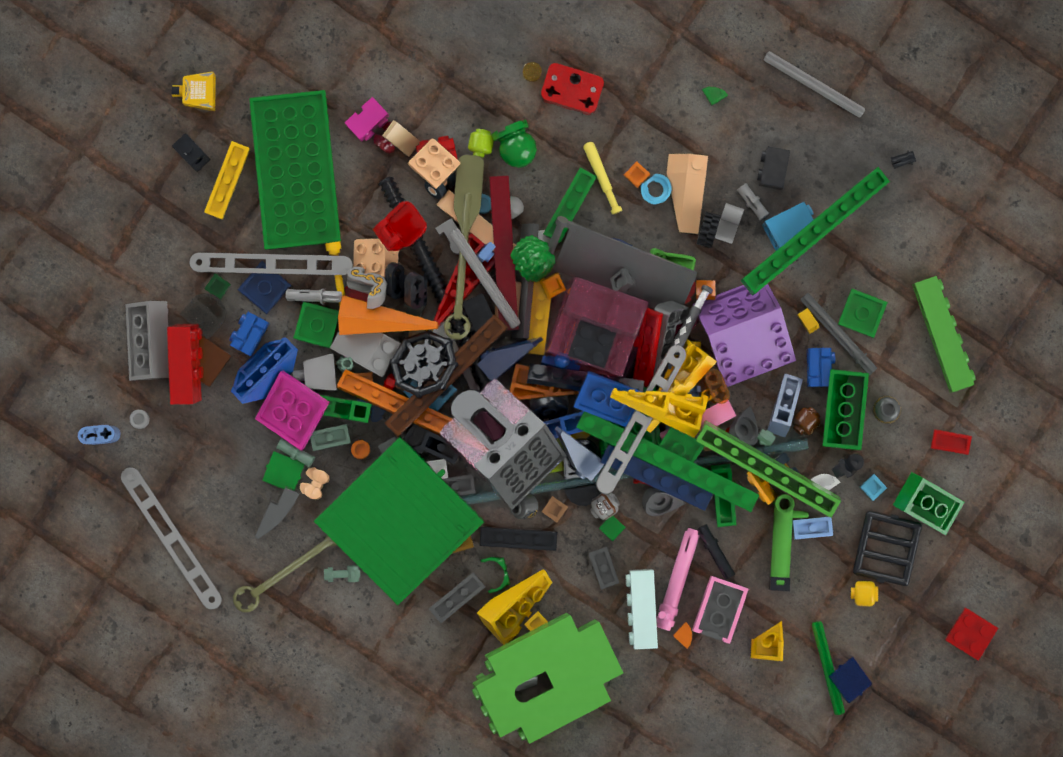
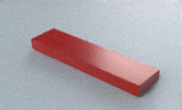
M649 308L643 311L633 376L635 380L644 381L645 387H648L653 379L663 313Z

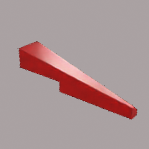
M469 234L468 243L477 255L485 244L474 234ZM494 255L488 262L485 260L482 262L488 273L495 267ZM459 261L433 320L438 322V326L454 311ZM467 261L463 301L480 284V280Z

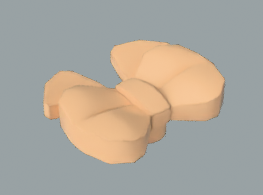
M315 467L309 468L306 471V475L313 481L311 484L301 483L300 490L307 497L318 500L322 497L321 489L323 484L330 480L329 475Z

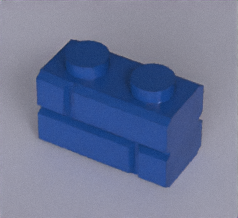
M247 312L246 315L243 314L238 322L240 327L238 331H233L229 341H231L230 346L252 357L270 323Z
M831 348L807 349V387L829 386L830 369H832V364H835V352H831Z

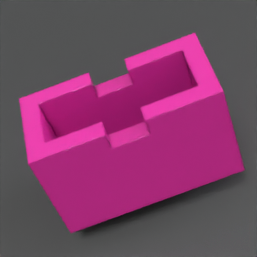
M373 97L361 107L363 111L359 115L355 112L345 122V125L361 142L364 139L366 141L374 135L373 131L378 126L381 128L388 122V113Z

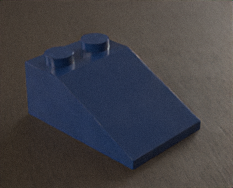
M538 337L500 346L497 349L493 347L480 357L481 361L477 365L493 382L542 342L543 338Z

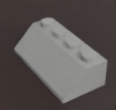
M145 301L125 304L129 381L169 378L167 301Z

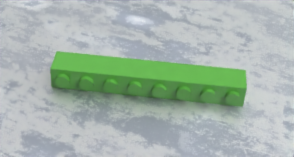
M705 421L696 436L697 442L830 518L841 502L840 496L708 421Z

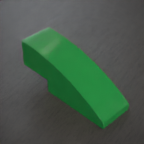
M730 464L711 465V472L732 481ZM713 494L717 527L736 525L735 504Z

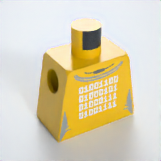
M214 72L184 76L183 85H172V97H182V103L185 106L215 111L216 75Z

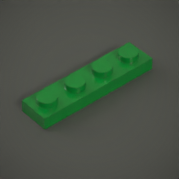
M581 167L579 168L543 235L550 239L552 238L558 216H563L568 221H573L597 176ZM566 227L563 228L558 241L559 244L568 230Z

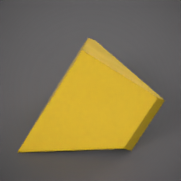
M782 621L756 638L751 639V658L783 661L784 639Z

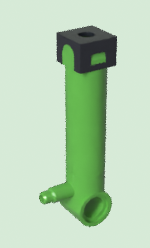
M786 494L779 495L774 500L769 590L790 592L793 518H808L809 513L793 510L794 500ZM784 498L789 502V506L785 510L779 506L780 500Z

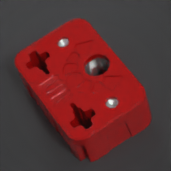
M553 63L548 68L541 97L546 103L574 110L585 115H591V113L596 112L604 81L600 76ZM577 76L580 82L572 84L570 78ZM554 89L555 94L549 97L546 91ZM587 100H590L593 106L585 108V104L583 102H587Z

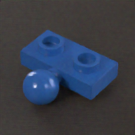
M559 353L555 357L543 356L541 365L577 371L580 369V366L575 362L569 361V357L565 353Z

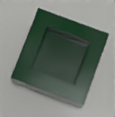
M214 274L204 289L221 300L231 284L217 274Z

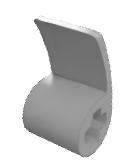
M728 203L725 204L715 235L716 239L730 244L733 243L744 211L743 208Z

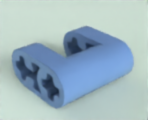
M111 425L89 426L79 430L78 439L83 444L91 445L114 443L119 440L121 433L117 427ZM94 433L97 434L98 437L88 438L87 435Z

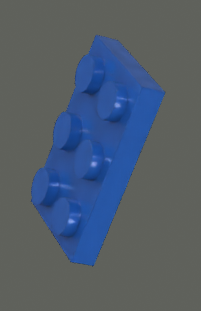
M588 371L575 400L574 407L626 427L635 409L610 398L612 390L617 388V391H629L630 389L635 390V392L642 391Z

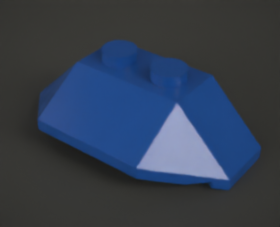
M286 337L281 340L265 343L238 370L231 392L242 404L265 399L281 371L284 370L289 375L293 372L298 349Z

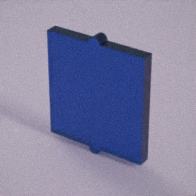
M851 657L843 665H839V668L829 676L847 703L852 702L858 696H862V692L872 685V682L854 657Z

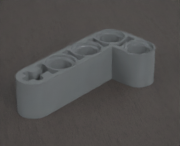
M675 301L660 303L654 309L657 312L663 313L654 375L674 340L676 326L682 324L690 312L689 307ZM669 363L664 368L661 377L665 376Z

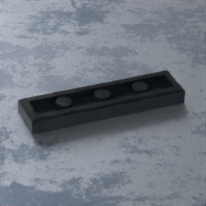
M481 527L480 546L556 551L558 532Z

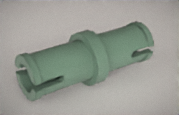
M281 438L276 447L290 455L292 460L296 459L307 467H310L315 460L314 456L299 450L283 438Z

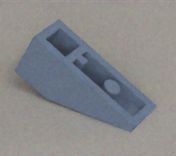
M784 374L767 429L770 432L786 437L791 426L803 379Z
M557 426L555 428L556 433L571 465L576 469L575 474L583 480L587 477L592 481L604 466V464L600 463L601 458Z

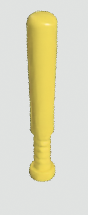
M593 142L584 144L583 148L597 176L603 193L606 194L612 207V215L621 212L622 208L618 206L613 195L612 186Z

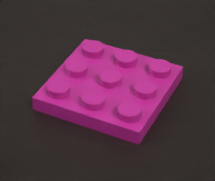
M283 370L279 373L255 419L299 450H303L330 402Z

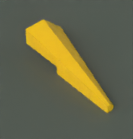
M688 339L683 346L686 358L667 391L674 393V395L685 396L717 362ZM674 366L667 370L664 379L668 380ZM653 418L647 431L651 433L660 421Z
M614 388L610 395V398L693 438L700 431L702 415L706 411L708 400L706 395L701 397H694L692 394L681 396L670 392L645 391L643 393L635 392L632 389L629 391H617V388Z

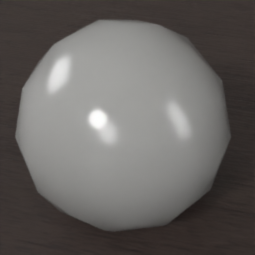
M510 196L511 219H514L524 211V205L518 197Z

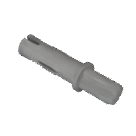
M287 289L286 299L287 301L320 302L321 304L325 302L339 303L342 299V292L326 291L325 289Z

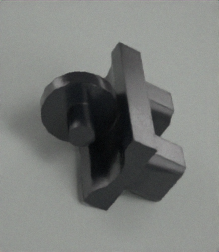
M847 454L838 461L839 464L835 465L832 471L837 479L844 475L849 478L863 467L864 459L859 454H852L850 456Z

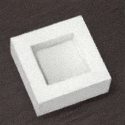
M446 460L427 461L436 473L441 469L445 470V474L441 477L442 479L448 478Z

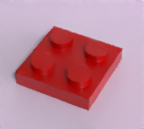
M964 608L945 641L979 661L999 628L971 610Z

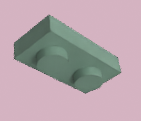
M347 424L314 431L310 437L313 451L351 443Z

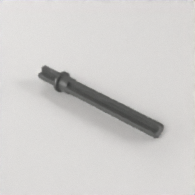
M809 293L801 298V302L856 361L855 364L858 363L870 376L877 367L866 356L867 353L864 354Z

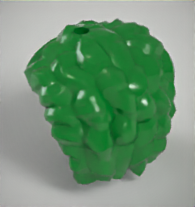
M533 235L521 238L510 255L513 264L516 265L515 269L519 270L521 276L525 277V280L528 282L541 281L551 272L555 264V255L550 253L548 243Z

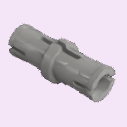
M747 183L737 189V192L746 201V206L753 210L759 220H762L769 214L759 201V196H755Z

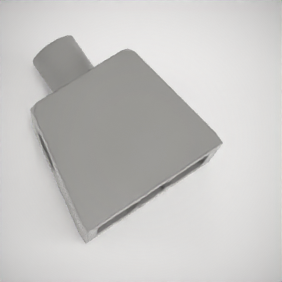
M335 354L303 361L304 370L293 371V377L298 381H305V386L310 389L338 391Z

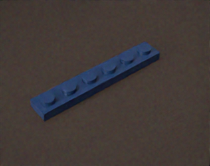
M607 445L600 463L606 464L614 447ZM634 456L631 457L623 472L704 511L713 495ZM615 458L611 468L618 470L622 462Z

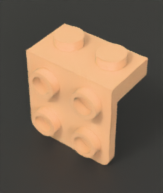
M356 239L354 241L353 267H362L365 269V274L376 273L385 278L386 267L391 262L398 263L399 251H387L380 239Z

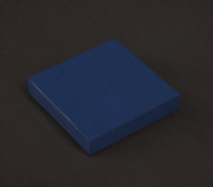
M261 261L256 268L266 269V263ZM251 273L237 290L265 314H268L292 285L279 274Z

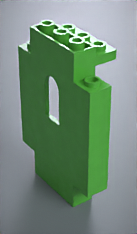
M565 613L485 654V666L492 673L486 676L483 673L475 676L477 681L472 683L474 686L472 692L476 700L480 699L483 705L480 709L485 717H489L491 723L488 725L493 734L496 733L501 738L520 728L517 732L521 740H525L530 744L610 702L611 699L603 684L623 674V671L600 622L594 619L576 628L571 615ZM546 671L553 688L526 702L518 701L515 697L517 686Z

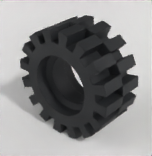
M705 212L697 245L712 248L721 215Z

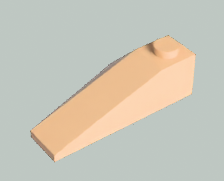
M669 154L667 178L672 185L671 197L679 232L698 234L708 156L695 154Z

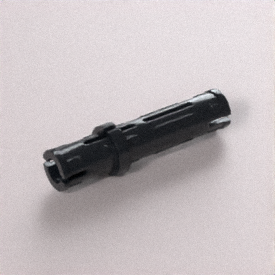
M705 524L696 529L705 544L703 545L704 548L710 552L724 580L734 576L735 572L717 543L719 542L718 539L714 538L708 525Z

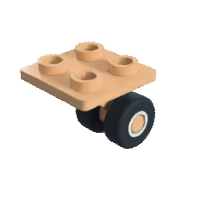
M432 138L408 162V165L426 180L424 186L427 192L432 197L441 199L447 192L445 186L452 188L456 184L454 170L460 165V162Z

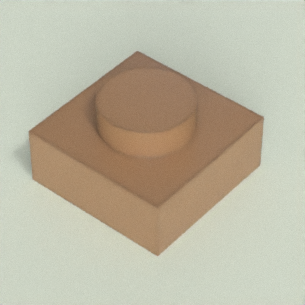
M552 496L542 510V513L558 522L568 507Z

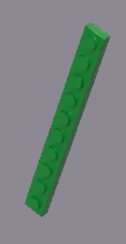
M879 167L875 168L740 281L752 296L887 185L890 182Z
M585 411L576 427L613 446H616L625 430ZM629 432L621 450L628 452L637 435ZM643 438L633 453L634 456L749 512H752L759 497V494Z

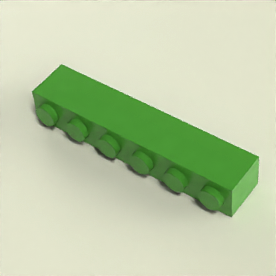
M937 276L912 284L949 392L952 393L975 385L973 382L976 380L972 369L969 370L967 364L969 362L966 351L963 352L961 344H963L961 335L957 334L955 326H957L953 315L950 316L948 310L950 308L948 298H944L942 293L944 287L941 279H937Z

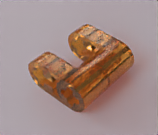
M717 369L708 370L703 376V383L705 388L708 389L709 397L710 395L712 396V403H726L730 398V393L721 372ZM710 375L715 376L716 379L714 381H710L709 377ZM718 384H720L721 387L712 390L711 387H715ZM718 391L724 394L722 401L720 398H716Z

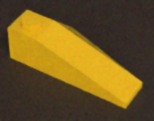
M543 569L491 599L477 614L492 634L505 645L519 633L522 628L520 626L525 617L529 618L532 614L531 608L535 602H539L552 581Z

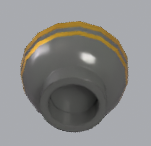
M890 396L879 398L873 406L875 418L882 423L894 422L901 412L899 402Z

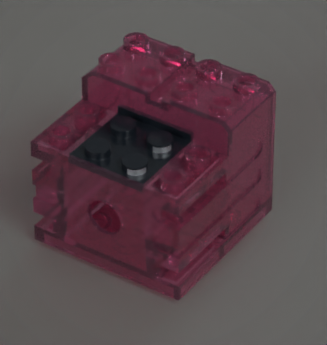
M574 277L569 280L545 353L553 356L558 355L576 364L611 376L622 377L649 302Z

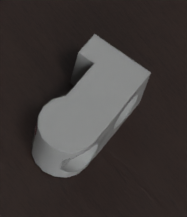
M451 218L435 229L439 236L446 235L452 252L459 255L460 250L449 235L451 231L457 228Z

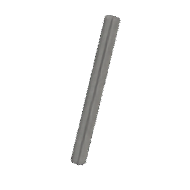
M769 51L764 57L765 62L857 117H861L865 112L864 107Z
M458 228L454 229L449 233L450 237L511 328L517 327L521 323L461 231Z

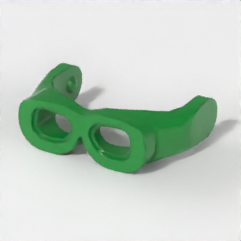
M489 557L480 560L481 563L495 561L504 570V580L501 586L488 590V593L500 591L506 586L511 585L504 557Z

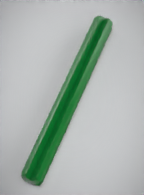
M816 621L812 623V628L834 714L841 715L845 713L826 635L822 622Z

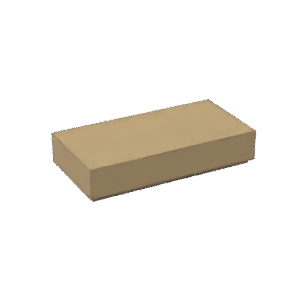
M394 120L382 135L409 157L420 142Z

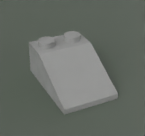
M338 332L330 349L346 358L351 357L355 363L383 377L389 366L390 359L393 358L401 343L383 333L339 335Z

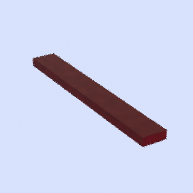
M509 176L489 177L493 241L496 246L494 248L496 285L518 317L515 264H513V260L510 257L513 250ZM498 309V317L508 327L507 330H518L519 325L511 328Z

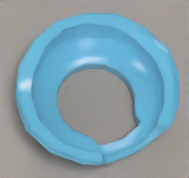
M654 174L641 185L643 199L651 204L665 202L672 191L669 179L661 174ZM652 181L660 183L663 187L662 195L659 197L651 196L647 185Z

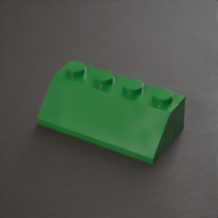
M830 369L823 436L824 447L859 451L862 449L869 373Z

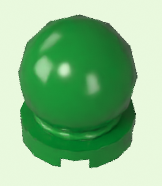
M526 119L506 126V130L501 132L495 131L491 134L494 142H500V157L506 164L515 168L526 167L532 163L537 151L536 141L532 135L525 132L526 128L529 127Z

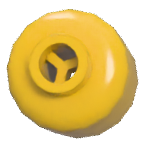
M857 581L855 588H851V599H855L857 606H873L875 602H878V586H875V583L872 581Z

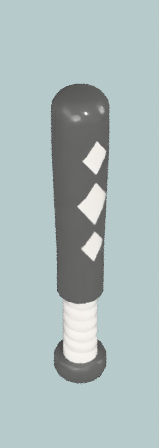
M707 285L702 286V292L698 300L692 306L670 347L674 345L684 346L702 311L701 307L706 301L707 296L713 292L711 287Z

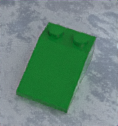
M911 472L893 506L946 535L965 502Z

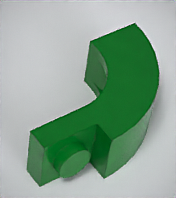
M320 395L330 402L323 415L368 423L371 409L370 403Z

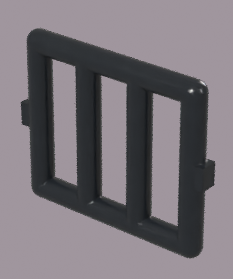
M872 511L866 512L853 573L876 579V582L880 583L885 581L908 586L922 524L899 518L898 515L894 514L889 516ZM872 519L913 529L911 540L870 531ZM868 538L908 547L907 559L866 550ZM867 557L905 566L903 577L861 568L863 558Z

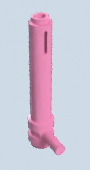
M688 528L684 533L663 603L659 606L660 612L656 616L658 628L670 631L671 627L674 626L675 621L673 620L678 614L679 609L677 607L700 536L697 530Z

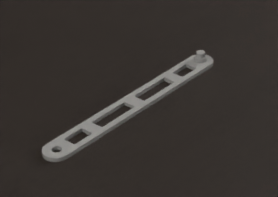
M195 253L190 258V266L197 272L347 275L348 270L353 267L351 259L346 256ZM210 258H225V268L210 267ZM235 258L266 259V269L235 268ZM198 259L202 260V264L200 266H198L196 263ZM276 259L307 260V269H276ZM317 260L332 261V270H317Z
M674 345L669 348L646 391H652L655 385L662 388L661 392L669 390L686 358V352L683 347ZM675 352L679 353L678 358L674 357ZM667 363L674 366L668 380L661 377ZM637 410L634 411L596 481L597 489L601 493L608 494L614 490L652 421V417L645 416ZM636 421L642 427L626 454L620 449ZM616 458L622 464L614 476L608 470Z
M126 468L121 474L123 484L203 605L208 609L219 607L222 601L220 593L139 471L135 468ZM140 484L149 496L143 502H141L133 490ZM153 505L156 506L172 530L167 536L163 535L147 511ZM177 540L196 566L189 572L171 547V544ZM199 575L203 577L209 586L203 593L193 580ZM211 596L215 598L213 603L209 602V597Z

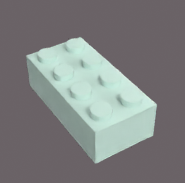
M629 570V574L626 575V586L630 587V594H627V605L631 606V613H628V625L632 626V632H629V644L633 645L634 649L658 648L654 570Z

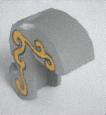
M355 266L348 270V288L369 294L367 309L380 307L386 297L387 282L385 278L376 273L365 274V269Z

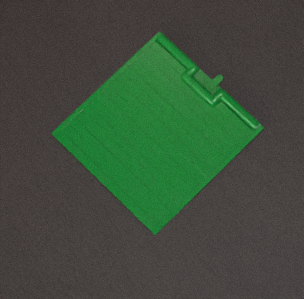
M401 437L314 520L397 605L485 522L441 478L445 474V470L441 469L436 473Z

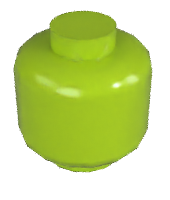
M476 129V131L472 132L469 138L468 150L473 152V155L480 156L481 158L491 154L494 144L491 132L484 129Z

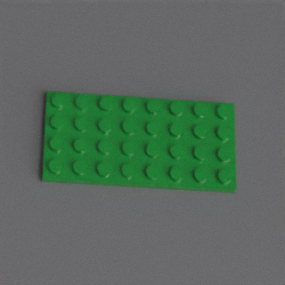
M326 90L249 98L264 249L272 250L341 242Z

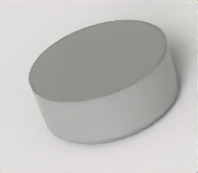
M135 410L131 413L130 423L134 428L142 429L149 424L150 418L146 411Z

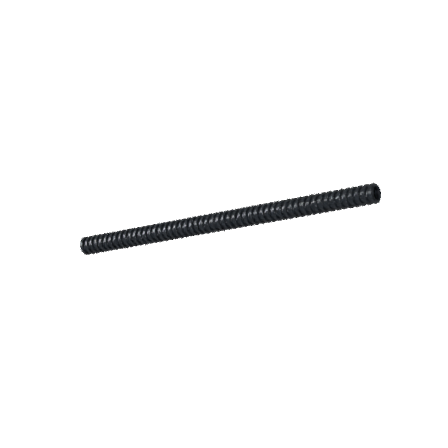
M390 176L381 180L378 185L382 187L381 191L385 193L384 197H387L386 201L390 203L389 207L394 209L398 204L404 202L405 199L401 197L402 193H399L400 189L396 187L397 183L393 181L394 177ZM422 235L411 245L410 249L414 251L413 255H416L417 258L415 259L419 261L418 265L422 267L421 271H424L425 274L423 275L427 277V282L430 283L429 287H432L433 290L431 291L435 293L434 297L438 299L437 303L439 304L445 294L447 283H444L445 279L441 277L442 273H439V267H436L437 263L433 261L434 257H431V251H428L429 247L425 245L426 241H423ZM454 318L449 321L451 323L450 330H453L454 333L462 335L465 332L463 328L466 321L462 319L455 320ZM471 331L463 339L456 340L459 341L458 346L462 347L471 338ZM479 357L470 365V368L472 367V373H475L474 378L478 379L477 384L480 383L481 386L479 388L483 389L482 394L486 395L485 400L489 401L487 404L491 405L490 410L494 411L493 416L497 417L495 420L499 422L498 426H501V432H504L503 436L507 438V442L513 433L516 422H513L514 418H511V412H508L509 407L505 406L506 401L502 400L504 397L500 396L501 391L497 390L498 385L494 384L495 381L491 382L477 365L481 361Z

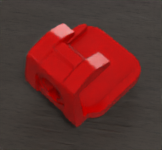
M404 201L398 204L372 230L387 251H399L403 247L411 246L426 232L427 223L411 202Z

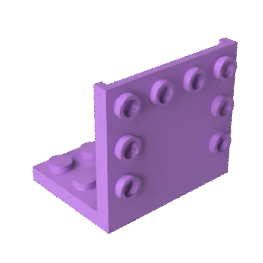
M768 284L753 296L742 285L716 295L715 300H706L698 318L709 338L725 388L796 361L782 309Z

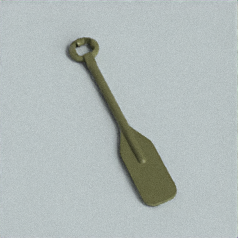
M476 155L461 156L458 159L460 165L457 167L454 211L461 228V233L467 242L469 231L481 209L484 161L480 156ZM459 252L454 314L448 316L444 323L446 335L454 340L466 337L471 328L468 318L462 314L466 259L461 252ZM451 319H464L466 321L463 328L465 332L462 335L459 333L450 334L448 332L451 329V323L449 322Z
M327 535L324 541L255 589L250 586L238 588L233 596L235 607L241 612L255 610L260 602L259 595L327 547L337 544ZM245 589L251 590L250 593L253 598L256 597L255 604L251 603L248 605V609L241 608V602L237 601V595L241 596L245 593Z

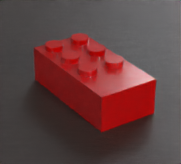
M175 324L167 327L170 405L194 404L202 400L200 378H203V367H200V359L203 357V351L199 346V340L202 339V330L199 328V324Z

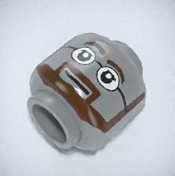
M612 492L608 494L601 493L592 499L590 511L595 518L599 517L602 520H607L618 512L620 503Z

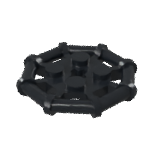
M431 329L402 338V343L389 361L395 379V387L415 395L416 398H422L424 395L446 389L447 382L459 364L456 362L452 346L453 341L450 338L447 339L432 332ZM425 339L424 344H418L415 347L411 345ZM431 340L442 345L437 349L431 346ZM409 348L410 352L406 359L401 360L406 349ZM445 351L448 357L447 362H444L442 359V353ZM427 360L428 366L420 368L421 362ZM399 366H404L407 375L403 378ZM444 368H447V369L445 370L443 376H442L441 379L439 380V376H440V374L442 373L443 369H444ZM413 380L418 383V387L416 388L408 384V382ZM428 381H436L435 384L424 387Z

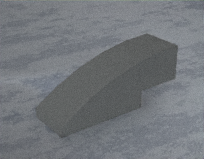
M286 486L279 503L270 502L255 538L259 539L280 523L295 504L300 492Z

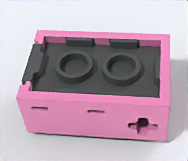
M710 575L692 631L730 644L748 588Z

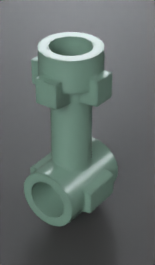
M343 355L335 363L342 372L345 369L350 371L354 367L353 359L351 357L346 358Z
M762 429L757 437L759 444L771 446L776 438L773 435L774 433Z
M349 565L347 570L333 571V567L324 569V581L328 580V582H333V578H348V582H358L361 577L358 565Z

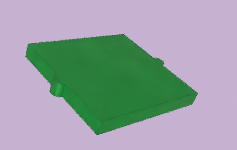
M274 451L269 464L266 465L267 470L262 481L285 489L287 486L295 490L298 480H301L300 475L305 464Z

